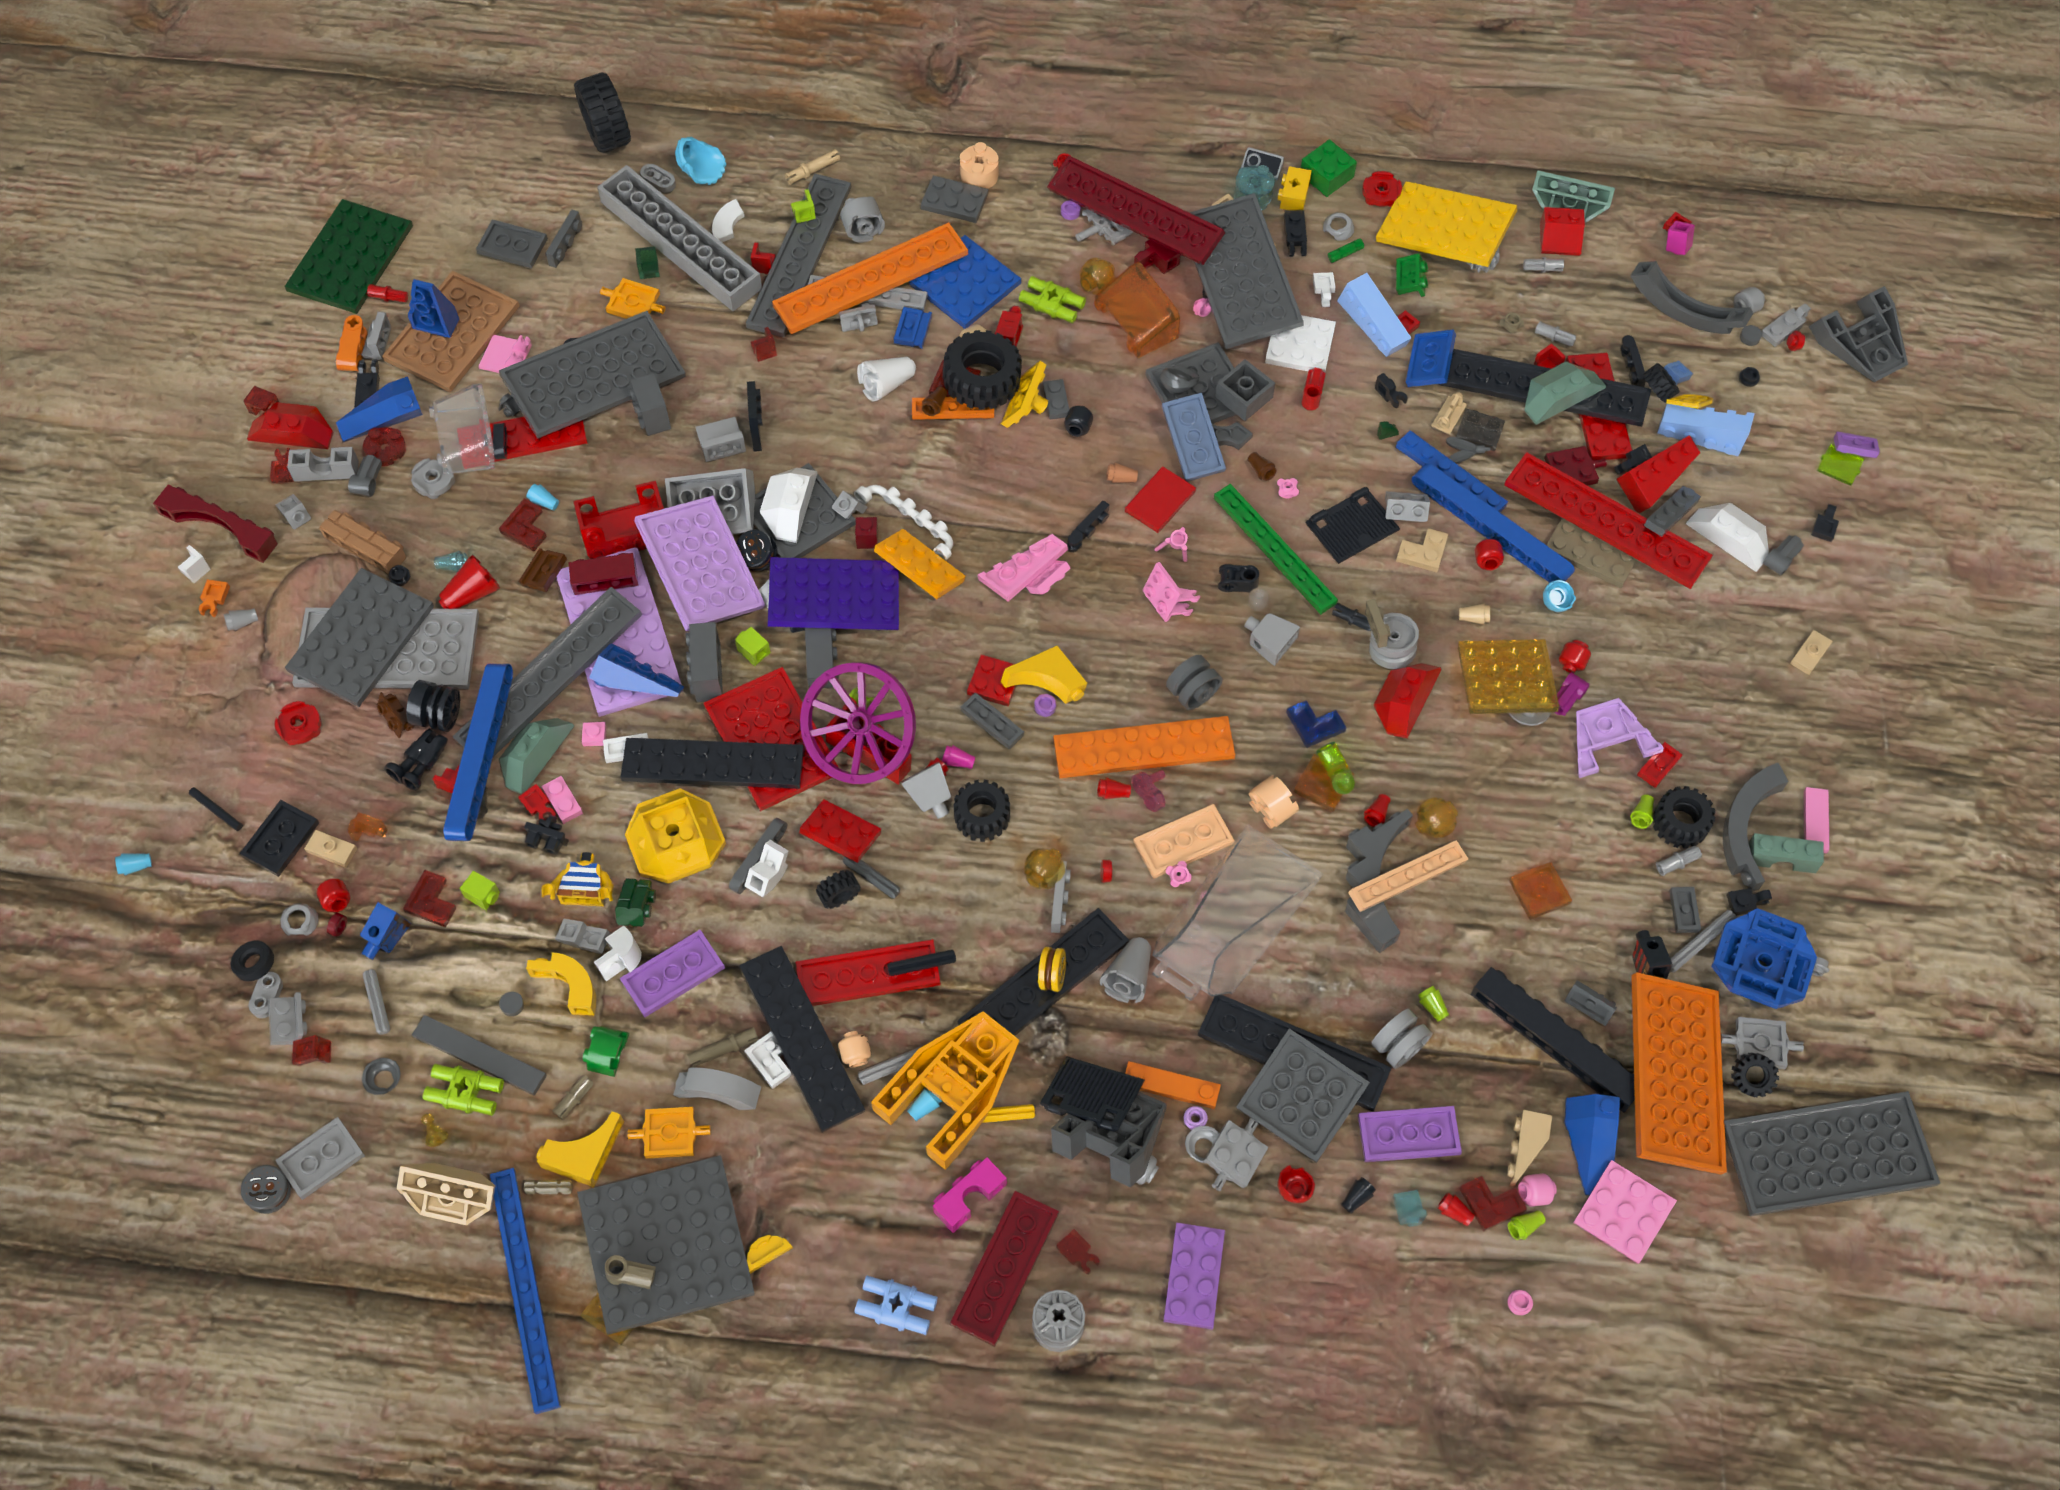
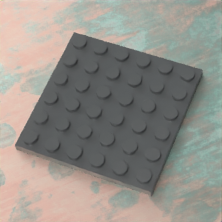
M721 1155L577 1192L607 1335L755 1295ZM619 1255L628 1261L655 1266V1277L651 1289L623 1283L619 1285L609 1283L605 1276V1263L607 1259L611 1256ZM614 1266L610 1269V1272L619 1274L623 1268Z

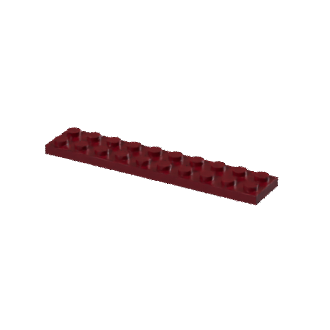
M1069 155L1047 186L1049 191L1071 200L1201 265L1205 264L1225 234L1224 229Z

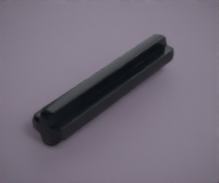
M947 950L887 964L888 973L890 976L955 963L956 955L954 950Z

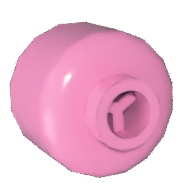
M1544 1173L1524 1176L1518 1185L1520 1199L1530 1207L1551 1204L1557 1192L1555 1183Z

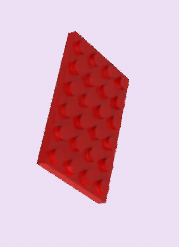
M783 667L703 703L723 742L804 745L800 789L747 787L760 812L833 778L819 768L805 747L800 728V714L803 702ZM812 720V728L814 730L817 729V727L815 726ZM814 736L818 747L826 757L830 751L822 736ZM833 760L831 763L838 767L835 760Z

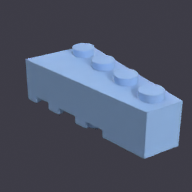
M1368 273L1347 283L1337 302L1378 349L1388 357L1406 347L1411 336Z
M1666 404L1657 433L1679 440L1690 435L1696 445L1721 451L1728 455L1739 456L1750 433L1755 413L1747 412L1746 415H1739L1733 410H1727V413L1715 412V408L1710 407L1699 410L1691 407Z

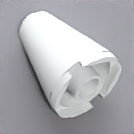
M909 357L864 361L857 368L858 380L860 384H864L865 389L863 392L866 397L871 401H877L913 377L916 365Z

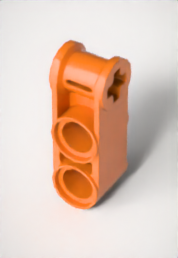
M358 315L348 316L344 321L339 351L336 355V367L339 371H358L359 360H362V352L368 334L363 326V320Z

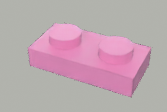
M1056 560L1030 582L1026 588L1032 594H1045L1050 590L1052 584L1065 577V573L1070 569V566L1066 561Z
M562 776L541 786L563 824L583 814Z

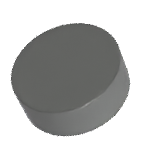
M1753 325L1744 327L1740 334V340L1748 346L1757 345L1762 337L1761 330Z
M507 992L501 997L499 1006L505 1015L516 1016L524 1009V1000L517 992Z

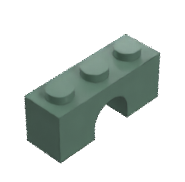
M1754 833L1748 842L1751 854L1759 867L1770 868L1776 862H1790L1793 864V871L1816 874L1824 863V843L1821 841Z

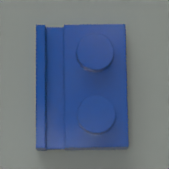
M903 307L894 336V344L910 347L915 345L923 349L932 319V312L924 313L923 310Z

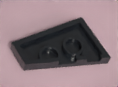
M755 381L747 382L748 418L753 451L756 452L762 451L760 426H763L760 389H756Z

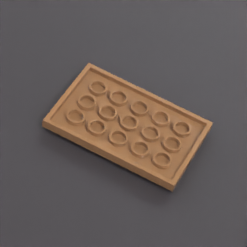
M454 271L438 287L443 295L455 306L459 316V321L451 337L448 338L416 330L409 323L382 355L385 362L450 393L488 347L491 338L500 332L520 307L517 300Z

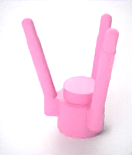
M1182 527L1180 530H1175L1170 538H1166L1164 542L1155 548V551L1157 552L1170 544L1174 549L1182 550L1183 561L1187 562L1186 543L1188 537L1185 533V528Z

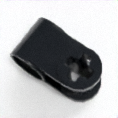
M1224 564L1219 567L1221 578L1218 588L1220 591L1250 593L1257 590L1259 570L1255 566Z

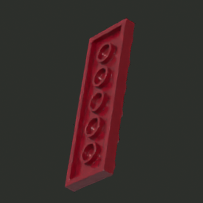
M1017 1191L1014 1192L950 1322L951 1326L994 1347L996 1346L1059 1215L1058 1210Z

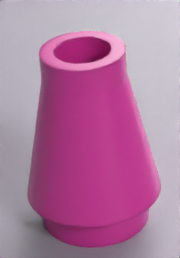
M947 745L942 762L946 763V766L972 769L976 757L954 745L952 747Z

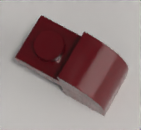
M1147 240L1145 242V250L1138 252L1134 257V270L1138 274L1152 265H1155L1163 274H1166L1180 264V254L1152 240Z

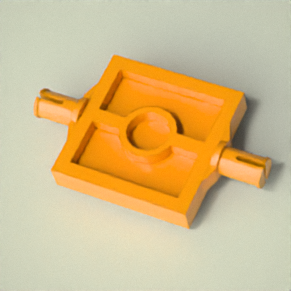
M622 278L620 284L613 290L602 287L600 290L601 295L610 297V301L606 306V312L625 319L648 311L649 314L652 311L664 314L666 309L665 306L656 304L660 295L659 289Z
M694 1107L645 1109V1122L642 1129H628V1140L643 1139L644 1156L646 1159L694 1156L696 1136L711 1135L710 1125L696 1126L694 1122Z

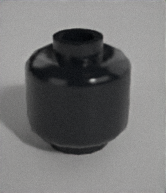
M1073 406L1066 415L1064 427L1072 436H1084L1090 430L1093 414L1085 406Z

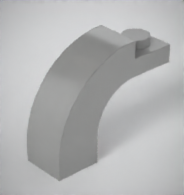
M689 1068L688 1072L679 1073L673 1095L678 1098H710L726 1103L737 1110H751L756 1108L761 1086L731 1073L707 1068Z

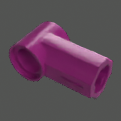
M1571 672L1563 682L1560 691L1550 702L1552 711L1557 715L1565 716L1577 699L1580 700L1584 696L1590 683Z

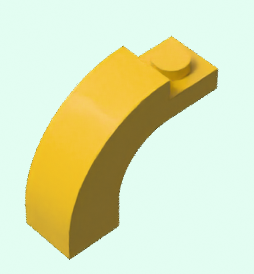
M553 952L551 961L545 958L527 961L526 969L530 977L560 979L569 985L570 991L567 1006L571 1014L595 1016V989L587 971L579 962L567 955Z

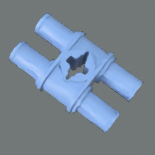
M868 1275L866 1276L863 1290L881 1295L884 1300L883 1303L878 1305L858 1299L855 1314L875 1319L878 1325L885 1324L898 1328V1331L907 1329L923 1335L927 1334L930 1320L910 1315L909 1309L914 1305L934 1312L938 1300L937 1296L917 1291L914 1285L910 1287L894 1282V1279L887 1282ZM900 1297L901 1306H897L893 1312L892 1304H895Z

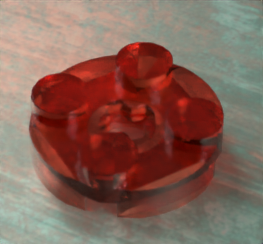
M390 427L372 428L363 442V451L366 456L373 455L380 459L382 466H389L394 464L395 460L401 459L404 456L406 442L398 429ZM384 444H388V445H389V446H386L385 449L382 450V448H381L382 445H384Z

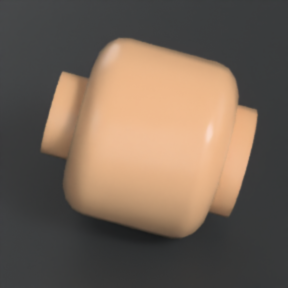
M857 1031L845 1033L844 1038L838 1043L840 1056L844 1064L849 1065L850 1068H855L868 1063L867 1060L871 1057V1050L866 1035L858 1034Z

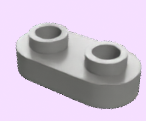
M647 164L641 168V177L660 192L668 193L675 189L676 182L671 173L654 164Z
M268 972L258 979L249 1002V1010L255 1017H268L269 998H279L283 988V981L278 974ZM268 980H272L271 984L265 985ZM264 1001L262 1006L257 1007L259 1002Z

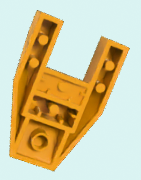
M981 1012L919 1048L872 1100L873 1111L888 1124L892 1125L925 1087L941 1099L956 1113L926 1146L927 1156L946 1170L962 1152L991 1111L1020 1040L985 1012Z

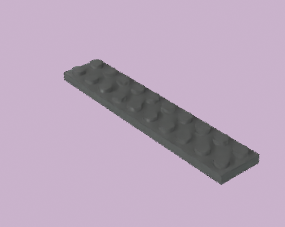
M814 173L807 189H809L814 204L816 219L796 223L794 217L746 321V328L785 337L788 329L774 309L772 301L808 285L810 275L814 273L851 190V182Z
M610 587L512 680L493 757L593 663L609 644L615 642L642 616L641 611L614 588ZM472 718L452 736L463 748L465 747Z

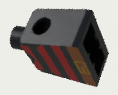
M1647 930L1639 931L1636 933L1637 943L1632 954L1636 972L1667 979L1673 964L1662 937H1651Z

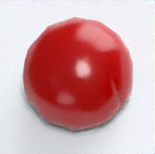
M1289 1165L1280 1171L1277 1185L1280 1195L1286 1201L1304 1203L1313 1196L1315 1189L1313 1177L1303 1167L1296 1169Z

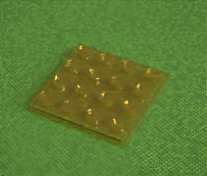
M1545 639L1458 642V652L1469 714L1558 712L1559 702Z

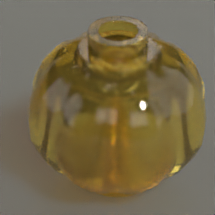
M1091 258L1086 261L1080 270V284L1082 288L1090 292L1098 286V289L1092 292L1093 294L1102 295L1107 293L1115 284L1116 278L1113 264L1101 258Z
M1439 797L1428 798L1418 807V821L1415 822L1416 828L1421 834L1426 833L1432 838H1444L1454 831L1458 812L1449 800L1446 802L1443 798Z
M1038 848L1030 852L1024 863V873L1027 876V882L1036 889L1055 888V883L1059 882L1065 874V864L1061 860L1062 854L1054 848L1050 850Z

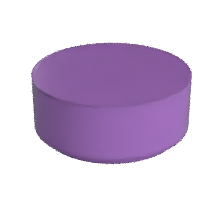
M1071 200L1065 201L1061 205L1062 217L1067 220L1077 219L1080 216V205Z
M1049 694L1039 695L1034 702L1036 713L1042 717L1054 714L1056 711L1055 698Z

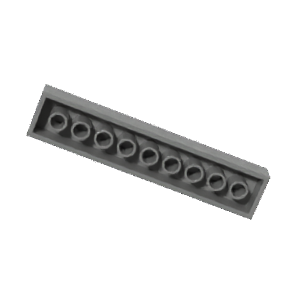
M626 165L597 187L603 205L731 311H735L762 289L759 272L629 166Z

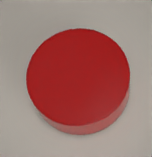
M1102 860L1101 882L1112 881V861Z

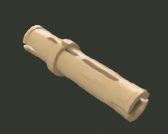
M833 149L806 164H800L798 168L788 173L786 172L785 179L790 178L787 181L789 185L802 178L807 179L810 177V174L840 161V155L835 156L838 151Z

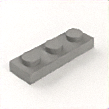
M1058 860L1051 921L1052 933H1060L1061 925L1066 924L1067 912L1062 910L1063 904H1068L1069 891L1065 890V883H1070L1071 870H1067V861Z

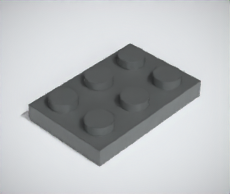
M933 175L921 202V210L977 223L988 197V189Z
M492 219L476 247L477 254L532 269L548 238L545 233Z

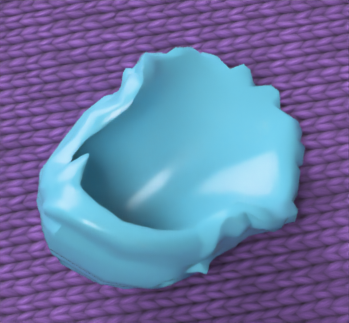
M693 137L678 140L675 150L677 164L695 183H708V185L717 183V180L722 178L727 164L725 162L726 158H724L719 148Z

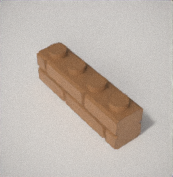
M334 510L328 516V519H325L320 525L319 529L324 538L389 574L392 567L401 565L406 559L403 551L404 547L398 541H389L382 532H374L370 530L366 523L354 521L353 517L347 512L340 513Z

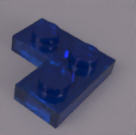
M1307 700L1287 708L1286 713L1306 748L1346 732L1347 727L1337 710L1316 718Z

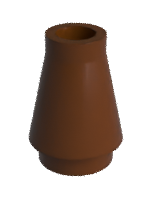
M937 387L934 392L922 401V410L925 414L935 416L940 413L947 396L945 388Z
M1257 452L1249 455L1247 460L1259 479L1269 481L1275 476L1277 470L1274 463L1260 456Z

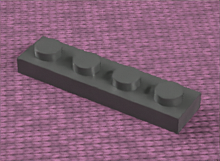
M1682 486L1646 520L1644 526L1662 537L1699 502L1701 496L1696 494L1694 490Z

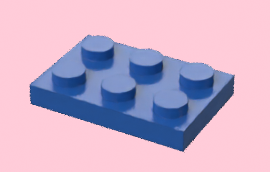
M1454 329L1415 334L1406 377L1408 387L1447 383L1456 338Z

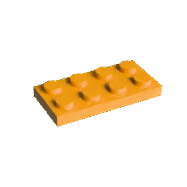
M904 529L875 545V553L935 599H939L965 580L966 576Z

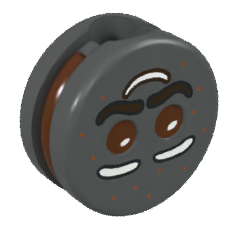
M262 1165L252 1169L245 1176L241 1184V1196L244 1202L252 1210L261 1214H270L278 1211L287 1203L291 1194V1184L284 1173L271 1165Z

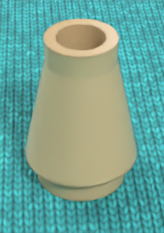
M1483 603L1459 608V621L1483 625L1484 623H1490V605Z

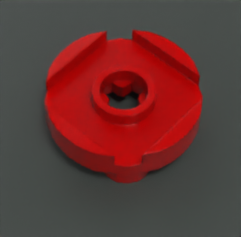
M1386 171L1372 173V176L1365 178L1362 187L1366 203L1381 207H1392L1402 192L1401 181L1399 179L1397 181L1392 173ZM1380 187H1384L1385 191L1379 190Z
M302 701L287 704L280 710L281 714L275 719L277 733L289 745L306 743L319 736L321 732L322 721L319 712L313 705L305 704ZM297 719H300L301 722L303 721L300 726H293L296 724Z

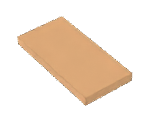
M1214 804L1133 838V842L1153 879L1166 874L1168 866H1175L1179 861L1189 864L1234 844L1235 841Z

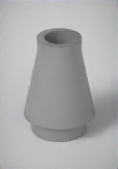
M255 608L228 611L229 613L223 614L228 631L233 629L236 631L258 621Z

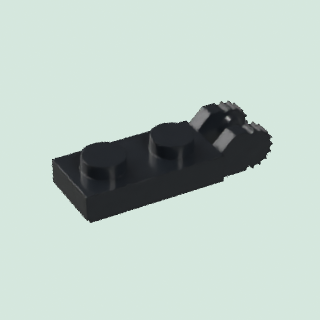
M1285 210L1284 223L1289 257H1293L1295 254L1294 246H1300L1301 256H1306L1307 235L1304 210Z
M1626 335L1622 338L1623 344L1620 351L1621 355L1625 357L1626 368L1630 369V383L1635 386L1645 387L1646 380L1643 376L1645 370L1638 347L1632 335Z
M373 359L371 362L372 373H366L365 360H359L355 408L379 390L380 377L377 359Z
M1102 501L1069 535L1067 546L1070 552L1078 551L1082 547L1083 539L1091 537L1096 530L1095 527L1099 523L1103 524L1108 519L1110 505L1106 501Z

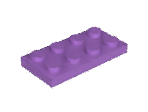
M698 930L637 967L632 972L624 975L620 980L645 1018L725 969L702 931Z
M1454 1106L1358 1114L1364 1162L1455 1156L1462 1153Z
M1176 1223L1163 1322L1213 1330L1225 1230Z

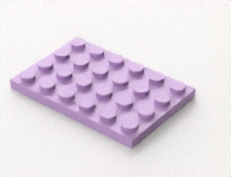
M714 496L635 517L634 522L686 632L689 631V624L717 623L764 608L765 603Z

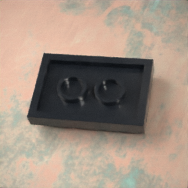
M280 800L239 854L244 859L279 877L318 826L319 821L313 816Z

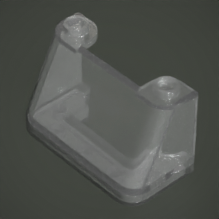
M482 383L471 384L432 401L433 406H429L430 419L434 418L436 422L441 452L437 454L438 466L443 467L444 474L495 469L493 441Z

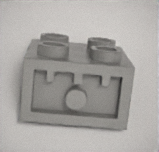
M735 417L696 427L706 462L746 452L742 431L739 430Z

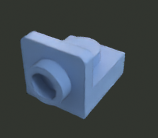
M1680 361L1667 364L1664 367L1676 385L1689 380L1693 375Z

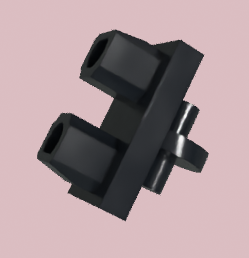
M550 815L547 820L540 819L539 825L526 821L524 826L527 831L524 842L532 848H538L541 839L547 841L544 847L545 851L557 855L562 845L567 847L569 840L565 838V833L560 832L562 825L556 823L557 818L553 815Z

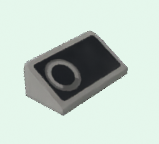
M1248 147L1241 171L1278 180L1283 168L1284 157Z

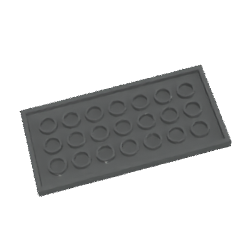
M1255 193L1190 212L1225 231L1224 236L1204 265L1194 261L1225 349L1304 326L1303 318Z
M648 311L499 370L500 377L537 439L632 400L629 389H632L630 381L632 379L654 373L660 388L686 376V372Z
M1909 1091L1724 1121L1725 1137L1750 1216L1935 1187L1940 1184Z

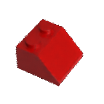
M1544 207L1540 220L1542 254L1581 256L1585 227L1584 209Z

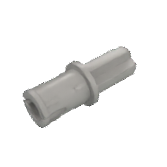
M1542 257V259H1525L1523 261L1524 270H1541L1542 273H1545L1546 271L1562 272L1564 268L1563 259H1547Z
M1541 321L1535 330V334L1550 338L1552 342L1558 341L1568 346H1573L1576 341V335L1561 330L1559 326L1553 327Z
M1696 846L1680 853L1674 852L1673 856L1656 863L1657 870L1664 876L1678 868L1683 869L1686 864L1701 858L1702 853L1699 847Z

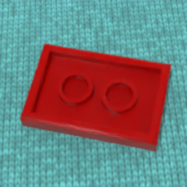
M1162 466L1125 507V512L1159 533L1196 492V487Z

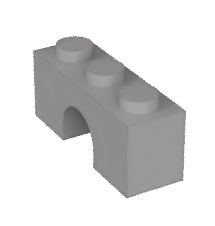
M353 447L331 448V456L328 458L315 456L311 449L289 450L287 468L294 481L350 479L352 475L357 474L359 460Z

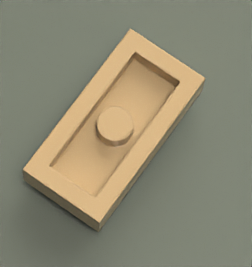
M1813 630L1790 664L1810 675L1833 641Z
M315 830L304 848L309 854L347 868L357 851L356 845Z

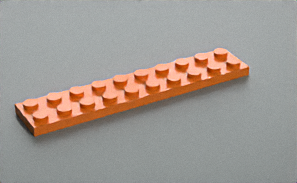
M948 222L773 300L772 304L789 332L793 334L968 255V249Z

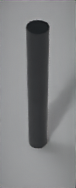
M193 787L189 790V795L234 830L239 831L242 829V823L198 789Z

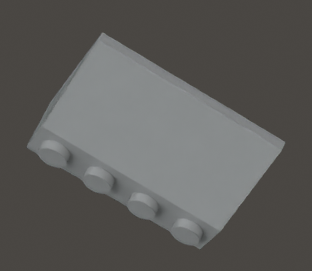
M744 468L665 478L668 508L714 496L731 534H740L753 530L755 504L753 471Z

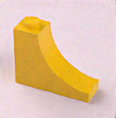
M1058 646L1006 668L1001 679V683L1005 688L1014 685H1034L1044 688L1057 695L1065 704L1073 700H1080L1084 696L1087 686L1086 680Z
M612 1111L600 1128L579 1140L559 1142L547 1139L545 1145H542L538 1150V1164L542 1169L595 1187L623 1126L624 1120L621 1114Z

